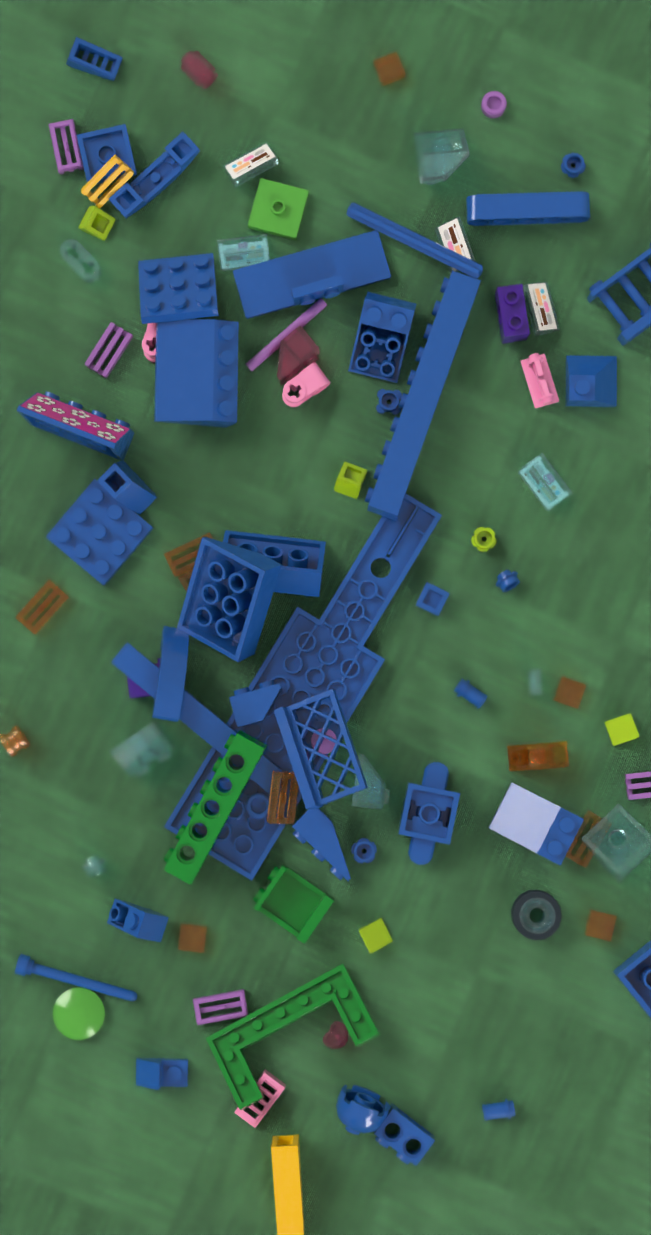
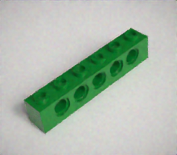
M241 730L236 736L230 735L224 748L228 749L224 758L219 757L212 768V771L216 772L213 779L205 781L200 791V794L203 795L200 803L194 802L187 815L191 817L188 825H182L175 837L179 842L175 849L169 848L163 859L167 863L163 869L164 871L189 885L194 882L267 747L266 744ZM232 755L242 756L244 766H234L231 761ZM220 778H228L232 783L231 789H223L219 784ZM209 800H214L219 804L220 809L218 812H211L208 809L207 802ZM195 824H204L207 827V834L201 835L197 833ZM183 846H191L195 851V856H186L183 853Z

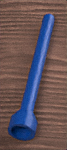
M20 954L15 968V974L24 977L26 974L31 976L33 973L132 1002L138 997L137 993L132 990L37 964L35 960L31 959V956Z

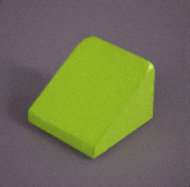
M90 206L78 228L105 241L116 219L98 207Z
M344 461L337 477L334 491L357 499L368 470Z
M631 713L604 722L613 746L640 737Z
M382 918L358 929L370 954L393 942Z

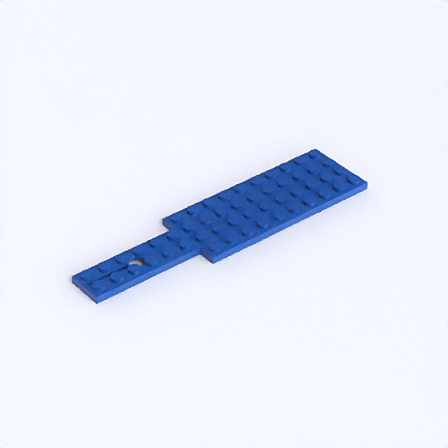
M405 494L396 521L384 516L381 517L321 618L317 619L299 607L294 611L249 685V691L260 689V683L274 680V684L280 683L281 691L264 721L238 728L233 713L226 723L237 733L241 730L266 744L267 747L263 754L287 773V776L271 795L251 778L248 780L209 853L210 856L251 881L302 799L274 710L288 707L328 690L335 689L346 724L385 661L384 658L364 647V644L442 517L440 513L408 494ZM383 558L390 563L391 571L384 578H378L371 572V564L376 559ZM330 697L321 701L318 711L326 715L330 714L333 707ZM304 707L296 710L295 713L298 721L306 724L311 711ZM316 713L310 727L315 730L323 728L327 718ZM332 721L328 729L333 731L338 739L341 728L339 724ZM308 730L304 740L306 746L313 749L311 738L314 733ZM213 747L164 828L176 835L182 825H188L191 817L187 815L194 802L200 803L203 797L200 791L205 781L213 779L216 772L212 771V768L219 757L224 758ZM316 755L313 761L314 770L317 772L325 760ZM226 777L220 778V786L225 790L231 789V781ZM254 793L266 794L272 803L270 813L262 819H255L246 811V801ZM209 800L207 802V807L211 812L219 811L220 807L216 801ZM195 824L197 833L201 835L207 834V827L204 824Z

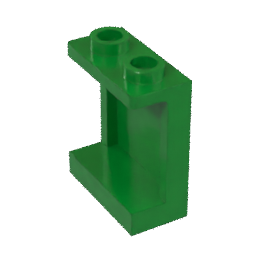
M285 864L281 868L275 866L267 878L271 882L266 890L260 888L253 898V901L256 902L253 909L269 917L296 936L297 940L305 944L334 902V898Z

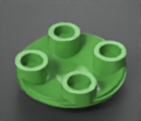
M76 987L65 991L59 996L54 1005L53 1019L57 1029L64 1036L74 1040H83L99 1031L105 1019V1009L102 1000L95 992L86 988Z

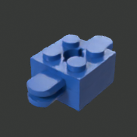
M433 762L425 767L421 785L409 782L407 784L398 834L411 837L408 855L418 865L427 864L432 860L436 842L449 845L451 843L460 793L446 790L449 771L440 762Z

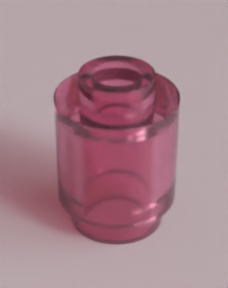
M189 51L181 59V70L197 86L206 89L216 80L218 74L215 72V67L199 51Z

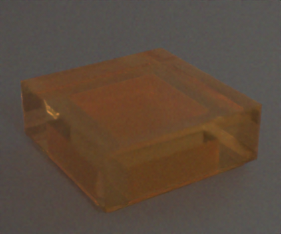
M397 51L373 60V65L382 86L406 77Z
M561 676L553 701L578 709L586 685Z
M590 909L584 935L611 942L617 916Z
M182 923L178 950L204 953L207 926Z

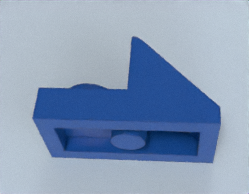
M137 1058L136 1085L160 1090L161 1087H187L189 1059Z

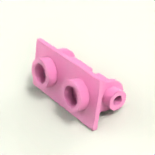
M535 353L530 355L529 358L521 360L520 362L535 409L559 402L545 353L541 355Z

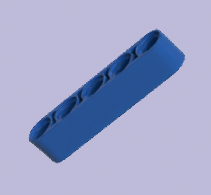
M583 191L477 194L466 198L467 224L472 226L582 223L590 220V195L588 192Z

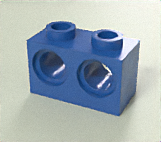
M393 1103L381 1127L374 1131L376 1135L375 1140L385 1148L390 1146L396 1150V1156L407 1165L411 1162L417 1166L435 1142L434 1135ZM389 1123H396L400 1128L397 1133L388 1134L385 1131V1127ZM411 1139H416L420 1142V1146L416 1150H409L406 1147V1143Z

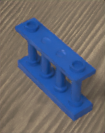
M651 248L604 283L602 280H599L589 288L591 292L587 297L588 302L590 303L599 297L621 326L620 330L622 332L617 339L622 346L629 343L651 326V305L646 302L626 276L639 267L651 283V266L647 262L651 258ZM617 282H619L641 311L640 315L642 317L635 323L633 320L629 321L606 291Z

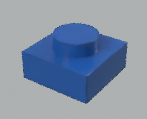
M426 582L415 606L438 617L450 593Z

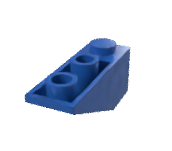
M319 808L315 810L308 809L292 826L295 829L292 834L302 844L307 841L314 848L311 852L321 862L326 859L332 865L330 871L339 880H342L344 877L349 881L351 879L332 820Z

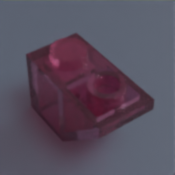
M301 326L280 342L277 379L280 385L297 376L303 367H307L319 360L320 348Z

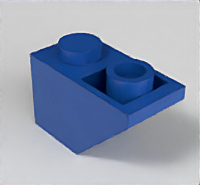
M124 460L114 463L97 480L115 500L139 515L158 498Z
M274 680L260 683V689L249 691V687L234 691L235 696L229 697L238 728L264 721L281 691L280 683L274 684Z
M115 898L107 923L136 938L161 942L169 917L154 910Z

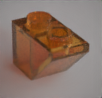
M567 741L507 746L509 771L569 767Z

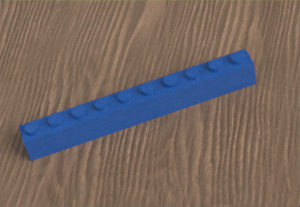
M452 271L450 278L445 277L440 289V292L444 293L441 302L436 300L432 315L436 316L433 325L428 323L423 337L428 340L425 348L419 347L415 361L419 362L416 371L411 370L407 381V384L411 386L409 393H403L398 406V408L402 409L400 418L394 417L390 431L394 432L391 441L386 440L382 451V455L386 456L383 465H377L373 476L374 479H377L375 488L369 487L364 501L369 503L367 511L395 521L398 517L481 280Z

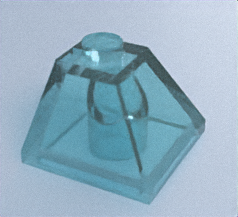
M464 129L414 133L417 173L420 184L434 185L438 182L446 181L470 156Z
M358 754L368 788L353 794L351 806L382 810L383 804L388 805L390 789H385L386 783L366 756ZM355 774L354 786H357L359 782Z

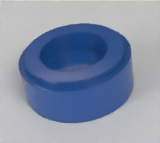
M254 793L246 801V811L255 819H262L271 811V800L264 793Z

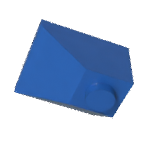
M566 355L565 406L616 407L617 356Z

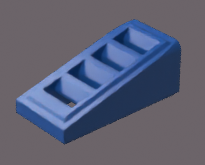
M76 37L66 65L114 81L123 57ZM80 50L84 51L82 60L77 58ZM89 53L94 55L91 64L86 62ZM99 57L104 58L100 68L96 66ZM108 60L113 61L110 72L105 70Z

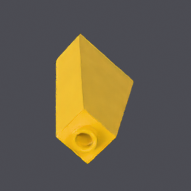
M299 1134L273 1136L271 1154L277 1235H304Z

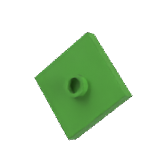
M260 178L248 228L297 240L309 190Z

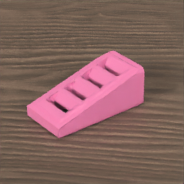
M266 1069L258 1078L257 1083L262 1093L269 1097V1100L265 1101L262 1099L258 1101L264 1106L262 1110L254 1104L249 1106L251 1110L258 1114L257 1117L254 1118L246 1111L239 1110V1107L234 1112L254 1128H256L286 1088L285 1083ZM263 1082L274 1088V1093L263 1087Z

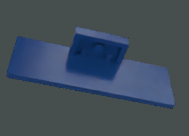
M377 230L233 271L247 319L299 304L302 306L308 305L324 297L326 299L333 298L342 292L391 278Z

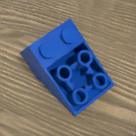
M367 292L348 371L397 383L417 304Z

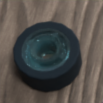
M538 889L528 890L520 894L514 901L511 909V918L516 930L525 938L532 940H545L552 936L558 930L562 920L561 908L557 900L549 893ZM534 908H540L543 912L542 918L536 922L531 921L530 912Z

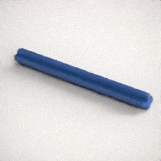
M352 202L347 209L348 217L472 278L478 279L482 274L483 266L355 202Z

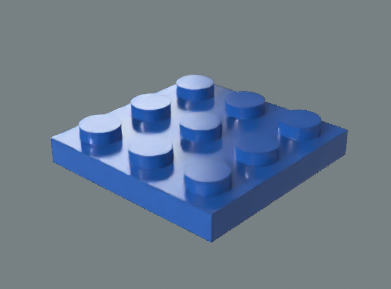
M213 253L138 261L142 324L219 316Z
M94 479L46 535V538L103 586H106L154 528L133 510L115 500Z

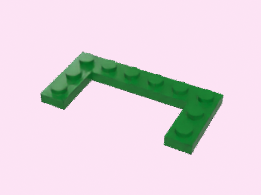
M344 964L337 966L206 1038L239 1110H243L265 1098L242 1050L331 1001L334 1002L356 1047L380 1035Z

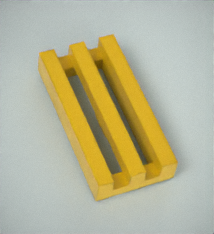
M115 154L83 186L81 193L84 196L86 195L100 209L134 175V171ZM117 163L119 166L115 169V171L110 176H108V178L92 193L90 190ZM125 170L126 172L100 198H98V196Z

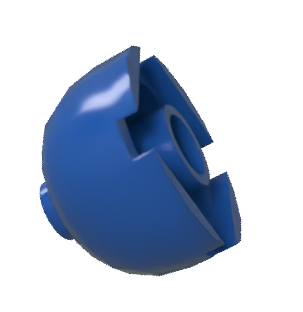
M344 1085L337 1099L336 1110L340 1121L346 1126L345 1129L352 1134L359 1135L360 1133L374 1132L381 1127L389 1113V1103L387 1101L385 1104L379 1101L381 1096L367 1088L353 1085L352 1089H347V1085Z

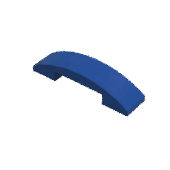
M181 132L164 148L165 152L130 184L126 182L109 198V201L125 218H128L158 196L198 155L200 149L184 132Z
M163 626L160 666L152 718L174 722L179 721L189 646V635L178 628Z

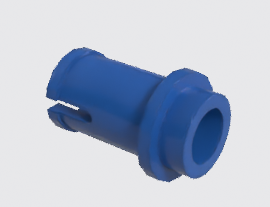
M462 678L454 689L457 697L462 696L478 709L488 697V695L472 686L468 679L465 681Z
M506 1098L504 1102L482 1104L485 1121L506 1117L510 1120L511 1117L516 1116L513 1100L508 1101Z

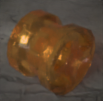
M17 725L13 726L8 734L0 735V742L11 757L18 755L20 749L30 747L27 737Z

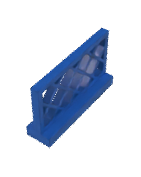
M335 689L328 690L288 707L274 710L306 809L315 810L327 803L368 788ZM330 697L333 707L330 714L326 715L318 711V708L323 699ZM303 707L311 711L306 724L299 722L295 713L296 710ZM316 713L327 718L321 732L310 727ZM332 721L339 724L341 728L337 740L326 735ZM308 730L320 735L314 749L306 746L304 740ZM324 738L335 743L330 757L318 752ZM340 746L348 749L350 756L346 764L334 759ZM316 755L328 760L322 774L315 771L313 767ZM332 762L344 768L338 782L327 777ZM348 770L356 774L359 785L350 788L342 784ZM324 780L335 784L336 787L331 796L324 798L321 787Z

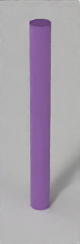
M320 298L250 359L245 364L251 372L321 312L327 306L325 301Z

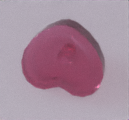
M335 1021L332 1023L329 1032L324 1035L323 1043L331 1049H339L345 1046L348 1041V1030L345 1024Z

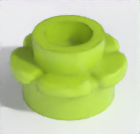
M484 527L477 528L474 531V536L471 538L472 545L481 552H487L490 548L492 549L497 541L495 532L491 528ZM482 537L486 538L485 542L482 541Z

